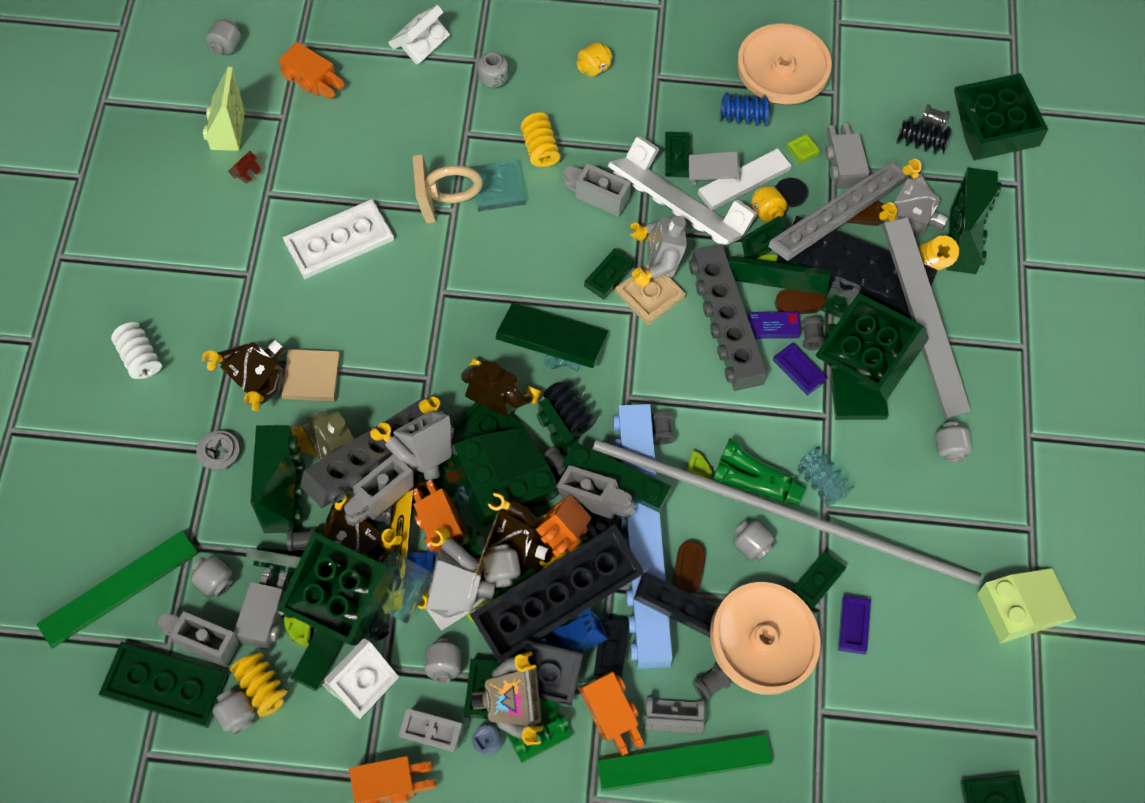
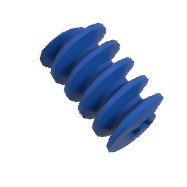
M725 92L721 102L720 122L723 116L726 117L727 123H730L732 117H735L736 124H739L743 117L746 125H749L751 118H754L756 126H758L761 119H763L764 125L767 126L770 102L768 103L767 96L764 95L760 102L757 95H753L751 101H749L748 95L744 94L740 100L738 93H735L732 99H730L729 93Z

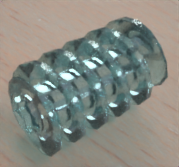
M817 446L801 459L797 472L805 474L804 480L812 482L811 488L818 490V496L825 498V504L831 506L846 498L854 489V485L848 488L845 487L849 478L846 477L839 480L838 478L842 473L841 469L832 472L831 470L835 465L834 461L825 464L824 462L828 455L818 456L821 447Z

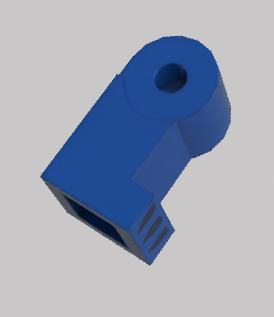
M589 608L579 614L580 618L568 625L556 628L550 634L552 643L584 651L607 640V636L600 617Z

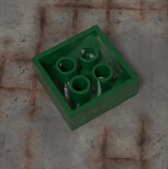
M1021 73L954 88L965 142L974 160L1041 145L1048 127Z
M967 168L949 212L948 236L957 242L959 255L954 264L947 267L946 270L976 274L980 265L984 266L986 251H983V245H985L987 239V230H984V224L987 222L988 211L993 209L995 197L1000 195L1001 182H998V171Z
M858 293L816 353V357L865 391L887 401L929 340V337L923 325Z
M256 425L250 503L264 533H287L289 529L297 532V523L302 522V509L298 507V498H303V489L300 487L301 482L299 480L300 474H303L305 470L304 457H301L300 446H297V436L292 434L290 425Z
M523 427L478 435L453 444L451 450L452 462L481 527L495 522L497 514L499 516L500 510H492L488 505V502L496 506L502 503L499 497L492 495L495 492L503 494L508 502L512 500L528 508L553 500L558 493V484L548 463Z
M312 532L277 610L349 645H358L367 635L396 568L331 537Z

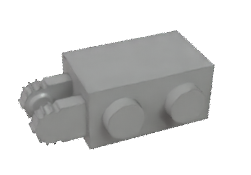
M843 124L841 125V135H836L834 126L829 125L826 131L829 144L825 146L826 160H830V177L832 180H835L837 189L851 188L869 175V168L860 134L851 133L849 125Z
M588 163L583 170L574 166H568L564 169L563 185L569 188V190L576 192L575 198L618 217L620 216L630 199V181Z
M393 454L354 485V497L344 507L347 524L354 526L364 521L368 516L372 520L378 517L413 488V470Z
M569 465L557 485L562 499L571 494L586 511L610 519L614 514L631 517L636 513V506L631 502V495L620 490L615 479Z
M270 568L264 569L259 584L250 582L234 630L240 644L271 650L272 643L277 642L280 635V626L278 624L281 615L285 616V613L277 609L287 588L289 572H281L276 587L269 586L273 577V569Z
M184 611L180 618L170 615V613L163 614L158 618L157 625L163 634L171 638L176 647L226 668L240 643L234 632Z

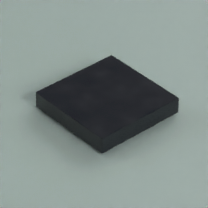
M528 637L524 653L531 651L533 654L528 656V662L530 665H536L539 698L572 706L584 650Z

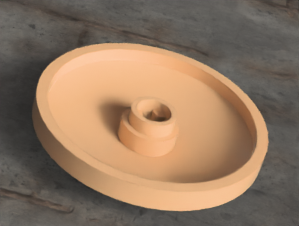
M771 24L755 30L743 41L737 59L738 73L744 85L758 97L767 96L769 102L777 104H797L818 95L826 86L832 67L831 56L824 42L811 31L791 24Z
M754 582L740 586L721 601L711 621L710 641L718 665L734 683L748 691L763 695L787 692L804 682L817 664L821 644L820 632L815 617L799 596L783 586L769 582Z

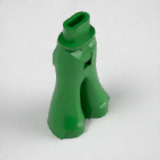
M729 438L712 481L756 494L769 501L782 502L783 504L790 502L798 506L806 489L805 486L795 483V478L792 479L788 474L748 454L736 440Z

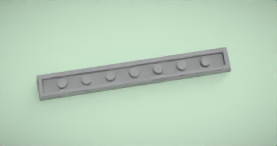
M890 161L770 240L768 247L785 260H790L906 182L909 176L903 173L901 166L894 161Z
M909 218L884 223L882 228L913 321L924 326L929 340L922 348V352L943 417L948 419L969 413L971 409Z

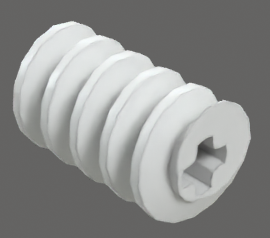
M129 322L120 325L114 330L111 340L126 369H128L130 377L146 379L157 374L161 370L162 364L160 361H157L158 357L156 353H153L154 349L149 345L150 342L145 337L144 330L139 329L140 324Z

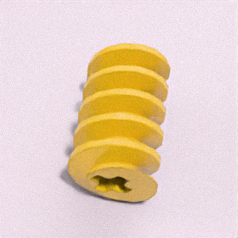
M537 112L527 116L522 121L520 128L528 155L530 156V162L532 165L541 168L555 165L560 160V154L556 140L553 137L548 115L543 112Z
M946 235L938 236L918 247L923 264L937 271L953 265L959 255L957 242Z
M262 652L250 654L239 659L229 669L231 672H234L236 681L240 682V687L246 691L247 697L252 700V706L258 709L259 717L269 716L280 709L284 704L282 698L287 694L286 688L279 691L276 690L282 683L280 679L271 682V679L276 675L274 670L265 673V670L270 666L269 662L265 661L259 664L264 657Z

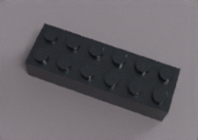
M796 216L792 226L804 218ZM833 230L788 261L778 255L777 263L830 270L828 291H830L831 287H835L855 296L860 293L912 320L890 251ZM924 265L931 286L937 270Z
M612 524L470 611V616L497 661L501 663L525 648L528 637L540 639L645 573L616 525Z

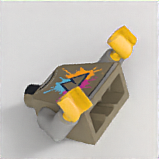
M529 651L516 657L508 658L493 670L492 678L485 680L486 691L472 693V706L474 709H487L490 722H496L500 729L514 737L523 739L525 744L533 745L541 744V741L536 739V732L542 731V727L534 725L542 722L536 665L529 664L528 656L533 655Z

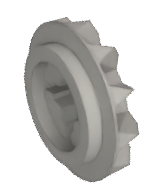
M213 431L205 435L198 443L197 458L204 468L207 467L214 472L218 469L226 470L228 466L235 464L236 458L240 455L239 443L235 436L229 432ZM221 444L223 451H225V453H220L219 457H217L216 459V456L212 451L218 450V447H220Z

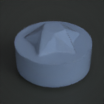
M488 724L477 728L472 738L473 747L483 755L495 754L500 749L503 741L501 732Z

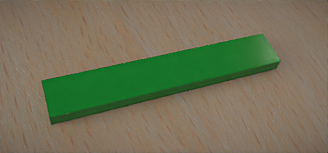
M180 531L36 625L49 646L53 649L198 555L184 532Z
M767 734L598 760L597 768L602 792L772 765L773 761Z

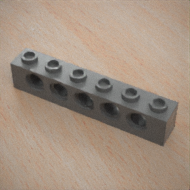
M718 244L694 249L692 260H689V269L691 274L696 276V290L698 295L703 297V311L705 316L710 318V332L712 338L717 339L719 345L717 346V352L720 361L724 360L727 382L732 383L734 391L764 385L767 372L723 245ZM714 294H719L723 297H717ZM722 315H726V316H728V317H730V318H729V319H725V318H723V317H721V316H722ZM728 337H735L738 340H730ZM735 359H743L745 362L741 363Z
M425 397L382 422L389 424L392 437L394 436L393 431L424 415L419 409V403L426 399ZM378 426L374 427L382 434V431L378 428ZM371 430L367 431L305 469L300 487L321 508L326 507L330 503H337L343 498L344 494L353 490L354 485L393 455L385 446L386 442L384 440H374L370 435Z

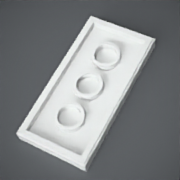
M371 199L284 236L283 241L303 279H307L394 241V235L374 200Z

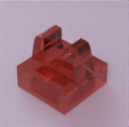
M249 151L228 172L234 179L238 177L243 182L249 183L252 178L247 174V171L252 170L257 175L261 168L255 161L257 157Z

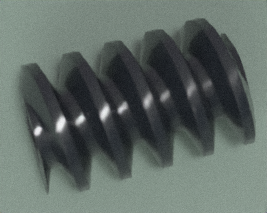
M910 116L907 121L903 120L896 143L900 144L904 138L907 147L914 141L915 149L924 144V152H927L932 146L934 155L940 149H942L944 154L950 137L951 127L947 126L942 132L941 124L938 123L932 129V121L923 126V119L920 118L914 124V117Z
M572 381L554 383L545 389L543 397L549 399L575 439L589 430L596 416L594 414L586 415L590 411V407L588 405L581 407L585 400L582 397L577 398L580 393L579 390H571L574 387Z

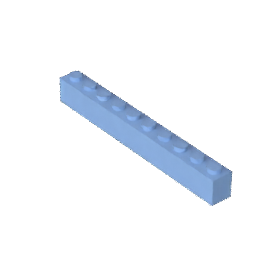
M650 404L619 405L618 415H613L614 431H619V439H615V446L655 460ZM621 460V463L657 479L655 471ZM632 500L631 502L636 506V513L631 517L620 516L621 529H626L627 538H624L644 573L648 572L665 581L660 512H656ZM640 576L630 582L631 590H626L627 606H632L633 616H628L629 633H634L635 643H630L631 660H636L637 669L669 668L672 663L669 617L634 600Z

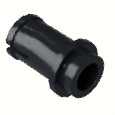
M376 612L368 636L375 641H380L389 634V625L383 622L378 612Z

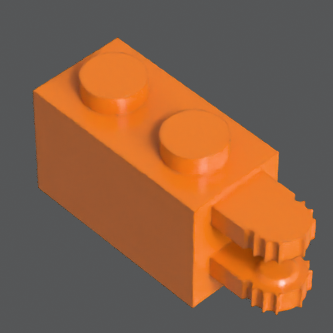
M296 42L278 59L281 74L286 80H292L305 92H311L317 97L321 94L327 99H332L335 93L328 86L331 85L341 90L345 85L343 80L335 75L331 62L299 42Z
M432 479L426 482L430 492L429 496L424 498L419 488L413 489V496L416 501L413 505L417 512L414 516L418 526L425 530L427 535L424 537V541L431 552L435 551L438 553V550L442 549V545L432 546L430 543V539L433 537L440 539L439 534L435 533V529L446 528L450 533V538L455 542L468 533L452 498L442 488L438 490L436 483Z
M569 494L550 509L536 530L542 536L540 539L544 543L547 542L553 548V554L558 556L566 549L568 551L572 550L581 542L580 538L588 531L586 526L592 517Z
M607 672L578 687L602 739L607 741L612 739L622 757L628 755V748L620 734L628 731L633 744L638 749L644 746L636 727L639 725L636 717L639 716L637 709L632 701L627 702L623 693L626 687L619 675L615 676L613 672Z
M405 756L349 768L354 803H408L409 798L415 797V793L435 789L437 787L436 780L429 779L416 783L412 782V775L432 771L434 769L433 762L410 765L408 757Z

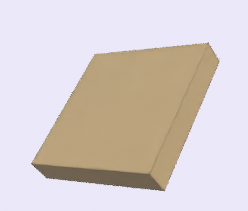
M649 264L642 268L645 272L649 271ZM631 276L615 287V293L647 326L685 299L686 293L667 276H660L655 279L652 277L644 287L637 285L633 281L635 277Z
M288 349L282 398L335 402L340 353L338 351Z

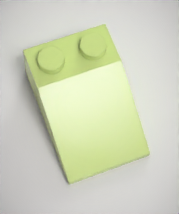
M227 67L212 96L211 106H207L208 126H204L203 135L204 140H208L210 150L239 151L245 110L233 67Z
M1052 568L1008 575L985 583L977 593L1000 644L1076 619Z

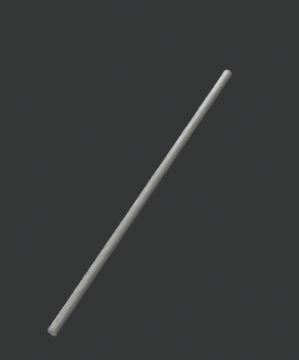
M597 439L595 440L593 450L973 585L978 586L981 581V575Z

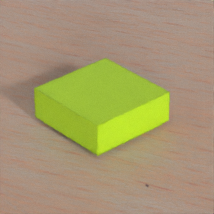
M807 133L788 142L786 146L799 165L820 154V149Z

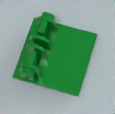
M539 698L542 722L534 726L542 727V731L536 732V739L541 741V744L527 745L523 742V739L505 732L521 763L572 737L567 727L569 726L565 716L560 714L554 701Z

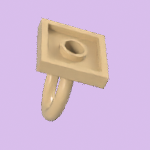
M423 155L412 156L416 199L426 224L436 222L434 200L443 203H459L475 197L482 188V178L472 168L451 165L438 168L429 174ZM460 175L471 179L473 184L463 192L449 194L439 192L437 180L446 176Z

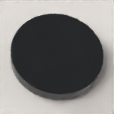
M784 178L777 183L775 188L786 199L787 207L800 206L806 200L807 188L802 181L796 178Z

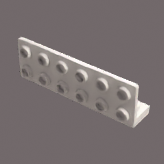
M641 136L635 138L626 158L609 162L608 167L614 170L613 173L616 176L628 179L633 183L634 188L649 193L653 196L652 199L655 202L667 205L672 209L673 214L688 219L692 222L694 228L699 231H706L719 244L727 245L744 237L758 214L739 200L734 201L725 219L649 169L660 148Z

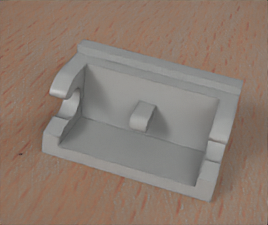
M737 151L689 155V180L692 182V185H697L698 180L734 178L735 182L740 181V159Z
M646 698L644 731L702 734L704 729V701L686 702Z
M406 708L398 737L455 752V749L457 750L459 747V738L464 731L465 724Z

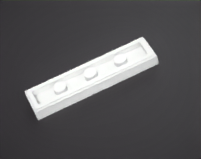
M777 148L740 168V181L735 182L734 178L717 179L698 189V195L707 207L713 211L790 171L792 165Z

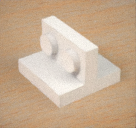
M436 5L418 14L388 41L389 45L393 50L401 46L415 64L420 63L450 35L437 19L443 13L441 8Z
M363 638L324 679L325 682L322 685L330 694L341 700L354 716L361 719L396 682L399 676L371 642Z

